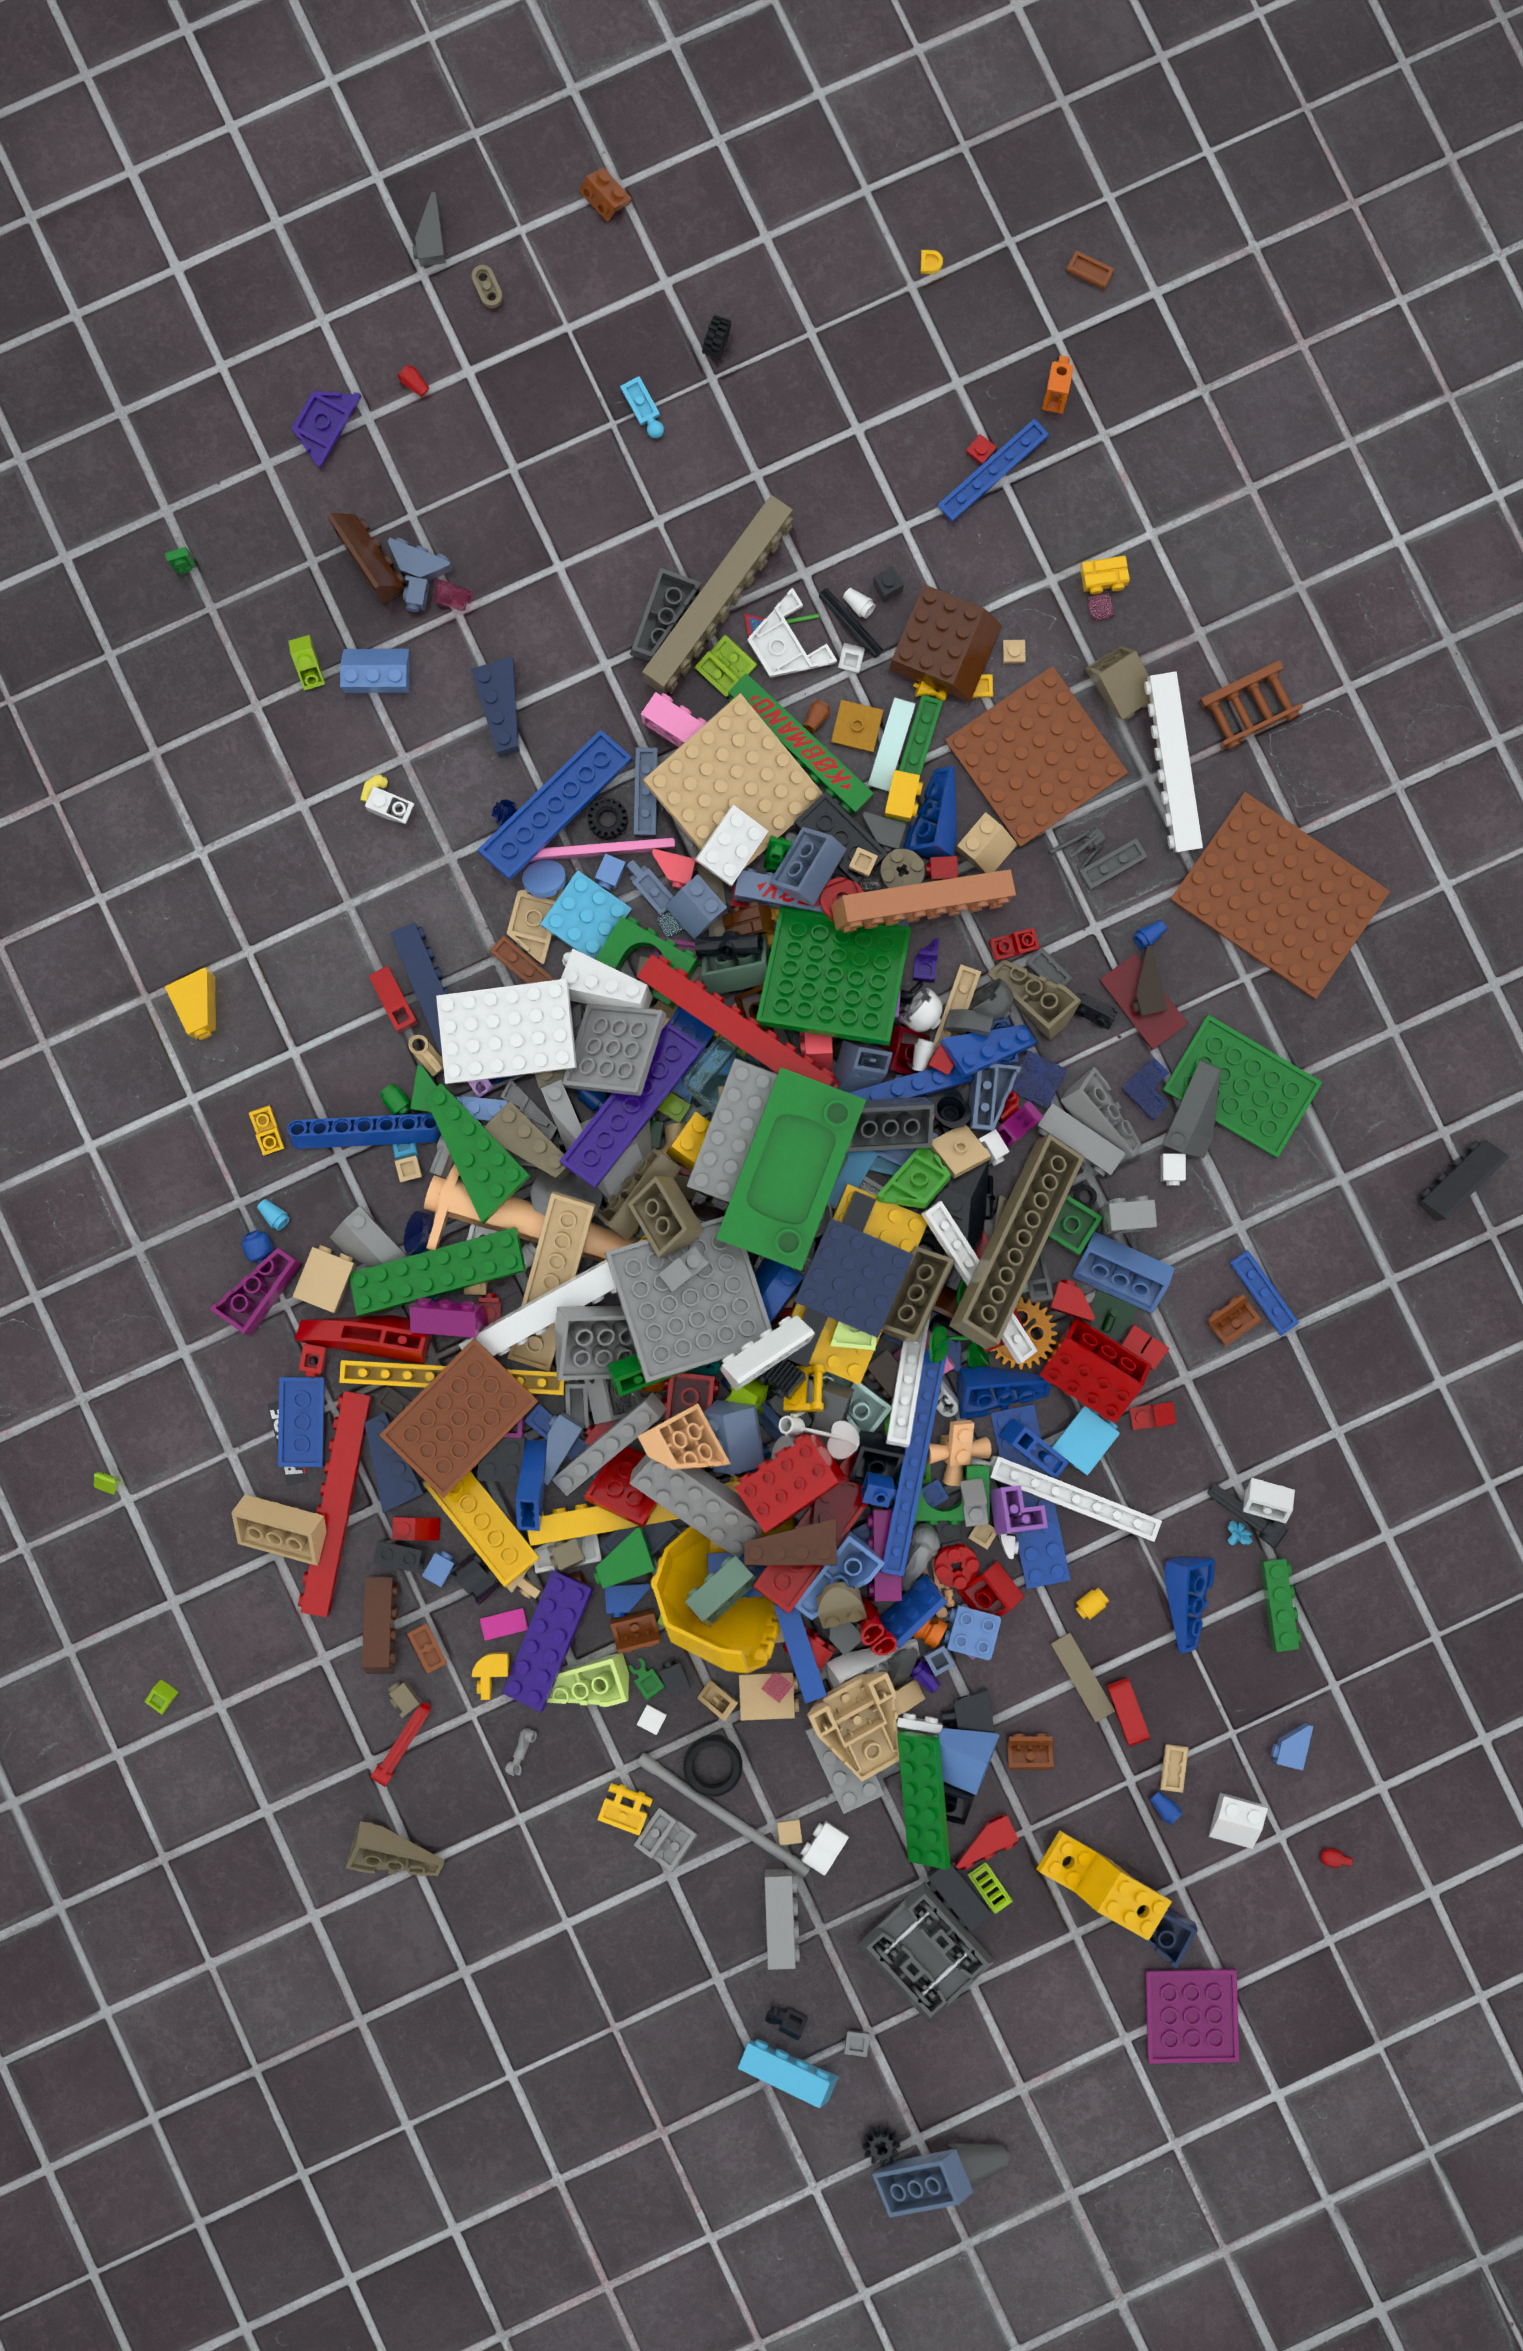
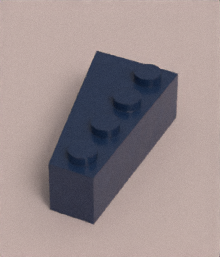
M1145 1905L1138 1908L1137 1915L1145 1911ZM1168 1908L1149 1941L1141 1936L1139 1937L1144 1942L1146 1941L1177 1970L1198 1929L1194 1921Z

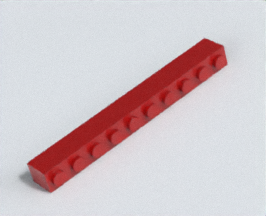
M651 955L637 975L642 981L777 1074L781 1067L832 1087L837 1082L832 1078L834 1074L825 1067H822L821 1070L814 1066L816 1061L806 1054L803 1057L796 1054V1047L787 1041L784 1045L777 1041L779 1038L777 1034L769 1029L766 1032L759 1028L760 1024L752 1017H749L748 1020L742 1017V1010L733 1004L730 1008L723 1003L725 1000L723 997L715 992L710 995L705 991L707 986L697 979L694 983L687 979L689 974L681 968L677 967L676 970L669 966L671 962L662 955H659L658 958Z
M344 1391L343 1395H340L337 1408H340L339 1417L334 1419L333 1430H336L335 1438H331L329 1444V1452H332L330 1461H327L324 1474H327L326 1483L321 1485L320 1496H323L322 1504L318 1505L316 1513L324 1516L327 1533L318 1565L310 1564L309 1570L304 1573L302 1584L305 1585V1591L300 1594L298 1606L301 1607L300 1613L326 1618L331 1613L366 1435L364 1422L369 1420L372 1395Z

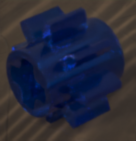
M501 800L500 803L496 802L491 816L496 817L495 822L499 826H502L517 811L516 804L511 800Z

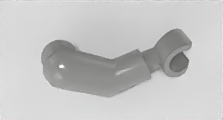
M525 1728L520 1732L518 1745L513 1755V1762L509 1761L505 1768L509 1775L514 1776L516 1774L520 1776L521 1760H524L529 1743H533L537 1737V1733L530 1728Z

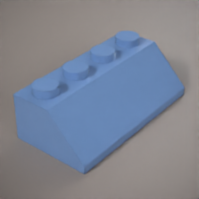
M1094 1231L1084 1247L1072 1277L1153 1314L1170 1285L1174 1267Z

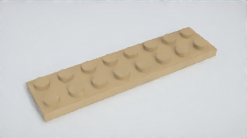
M554 1191L551 1193L521 1306L577 1276L596 1204ZM555 1324L548 1325V1329L538 1336L535 1333L528 1336L529 1340L520 1346L517 1343L512 1345L507 1359L550 1372L556 1354Z

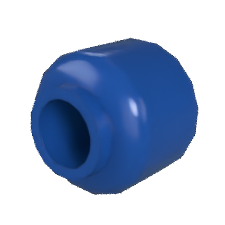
M255 1230L243 1236L244 1240L241 1242V1247L247 1260L250 1262L257 1261V1264H260L274 1251V1247L266 1232Z

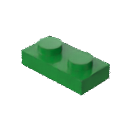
M186 547L165 553L167 562L175 573H189L192 571V568L197 567L195 559Z

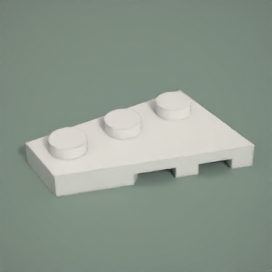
M598 1534L566 1539L567 1542L576 1539L586 1559L585 1562L577 1566L602 1561ZM559 1541L545 1543L534 1550L541 1558L534 1564L536 1574L554 1570L549 1557L553 1555L551 1549L555 1548L554 1544Z

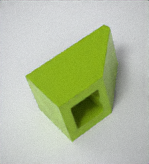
M310 635L289 640L290 653L303 689L308 690L325 685Z

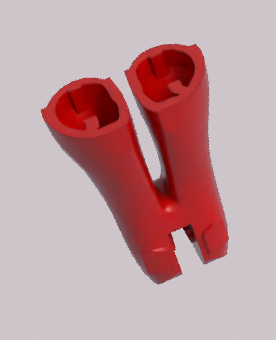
M861 1597L867 1614L866 1619L860 1620L862 1642L866 1646L870 1645V1650L876 1655L883 1656L892 1653L897 1649L895 1636L883 1626L877 1607L866 1597Z

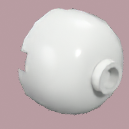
M925 988L927 992L924 994L921 991L917 993L913 998L912 1004L905 1006V1016L900 1015L899 1021L916 1032H924L930 1028L933 1030L941 1022L942 1003L940 998L930 988Z

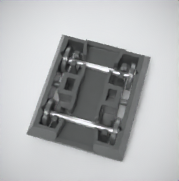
M924 1882L857 1943L928 2023L946 2006L950 2005L995 1962L991 1955ZM941 1919H943L950 1926V1928L947 1931L939 1923ZM953 1932L961 1939L958 1943L951 1936ZM888 1953L898 1962L899 1967L903 1971L901 1974L891 1966L894 1964V1961ZM908 1976L911 1979V1981L913 1983L916 1982L923 1989V1991L915 1983L912 1986H910L904 1980V1978Z

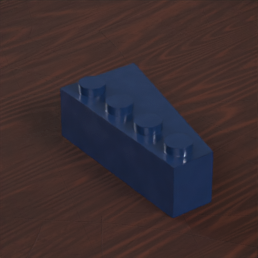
M513 656L471 669L499 758L520 751L515 662Z
M387 1412L364 1422L383 1513L426 1493L417 1472L380 1436L383 1430L392 1422Z

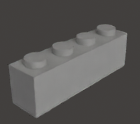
M1053 1103L1035 1126L1039 1129L1038 1133L1044 1137L1051 1134L1085 1157L1082 1163L1086 1164L1088 1162L1094 1167L1093 1171L1102 1177L1105 1175L1111 1176L1126 1154Z

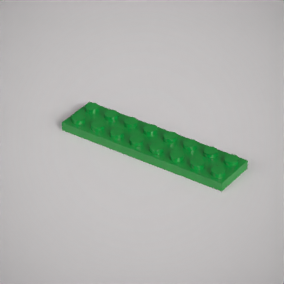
M513 1227L436 1250H430L351 1272L349 1278L356 1315L362 1317L413 1303L419 1298H431L526 1272L518 1229Z

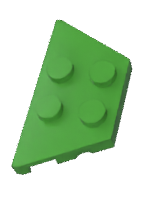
M917 1148L877 1194L876 1201L925 1209L949 1182L951 1174L946 1166L942 1165L941 1159L937 1154L933 1153L931 1148Z

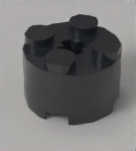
M474 1553L472 1555L469 1554L450 1573L455 1576V1580L480 1605L500 1587L499 1584L501 1582L490 1569L486 1571V1563L479 1555Z

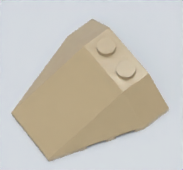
M886 1671L858 1675L827 1692L826 1697L818 1699L807 1714L815 1734L862 1782L900 1761L897 1737L899 1732L897 1731L896 1722L898 1716L895 1710L896 1692Z

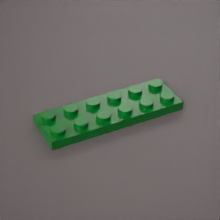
M902 1730L897 1733L908 1862L946 1870L950 1867L940 1737Z

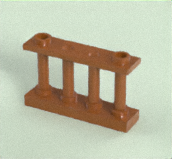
M1280 660L1199 700L1198 705L1201 711L1207 708L1209 711L1212 710L1226 738L1220 744L1221 750L1226 747L1230 750L1240 745V740L1285 718L1287 721H1290L1299 716L1298 712L1303 708L1302 703L1294 707L1292 706L1278 678L1280 676L1279 673L1284 668ZM1266 679L1268 682H1271L1285 710L1275 716L1271 713L1259 689V683ZM1246 689L1248 692L1251 691L1265 721L1255 726L1239 698L1240 692ZM1228 699V701L1232 702L1246 729L1245 731L1236 735L1233 734L1220 708L1221 701Z

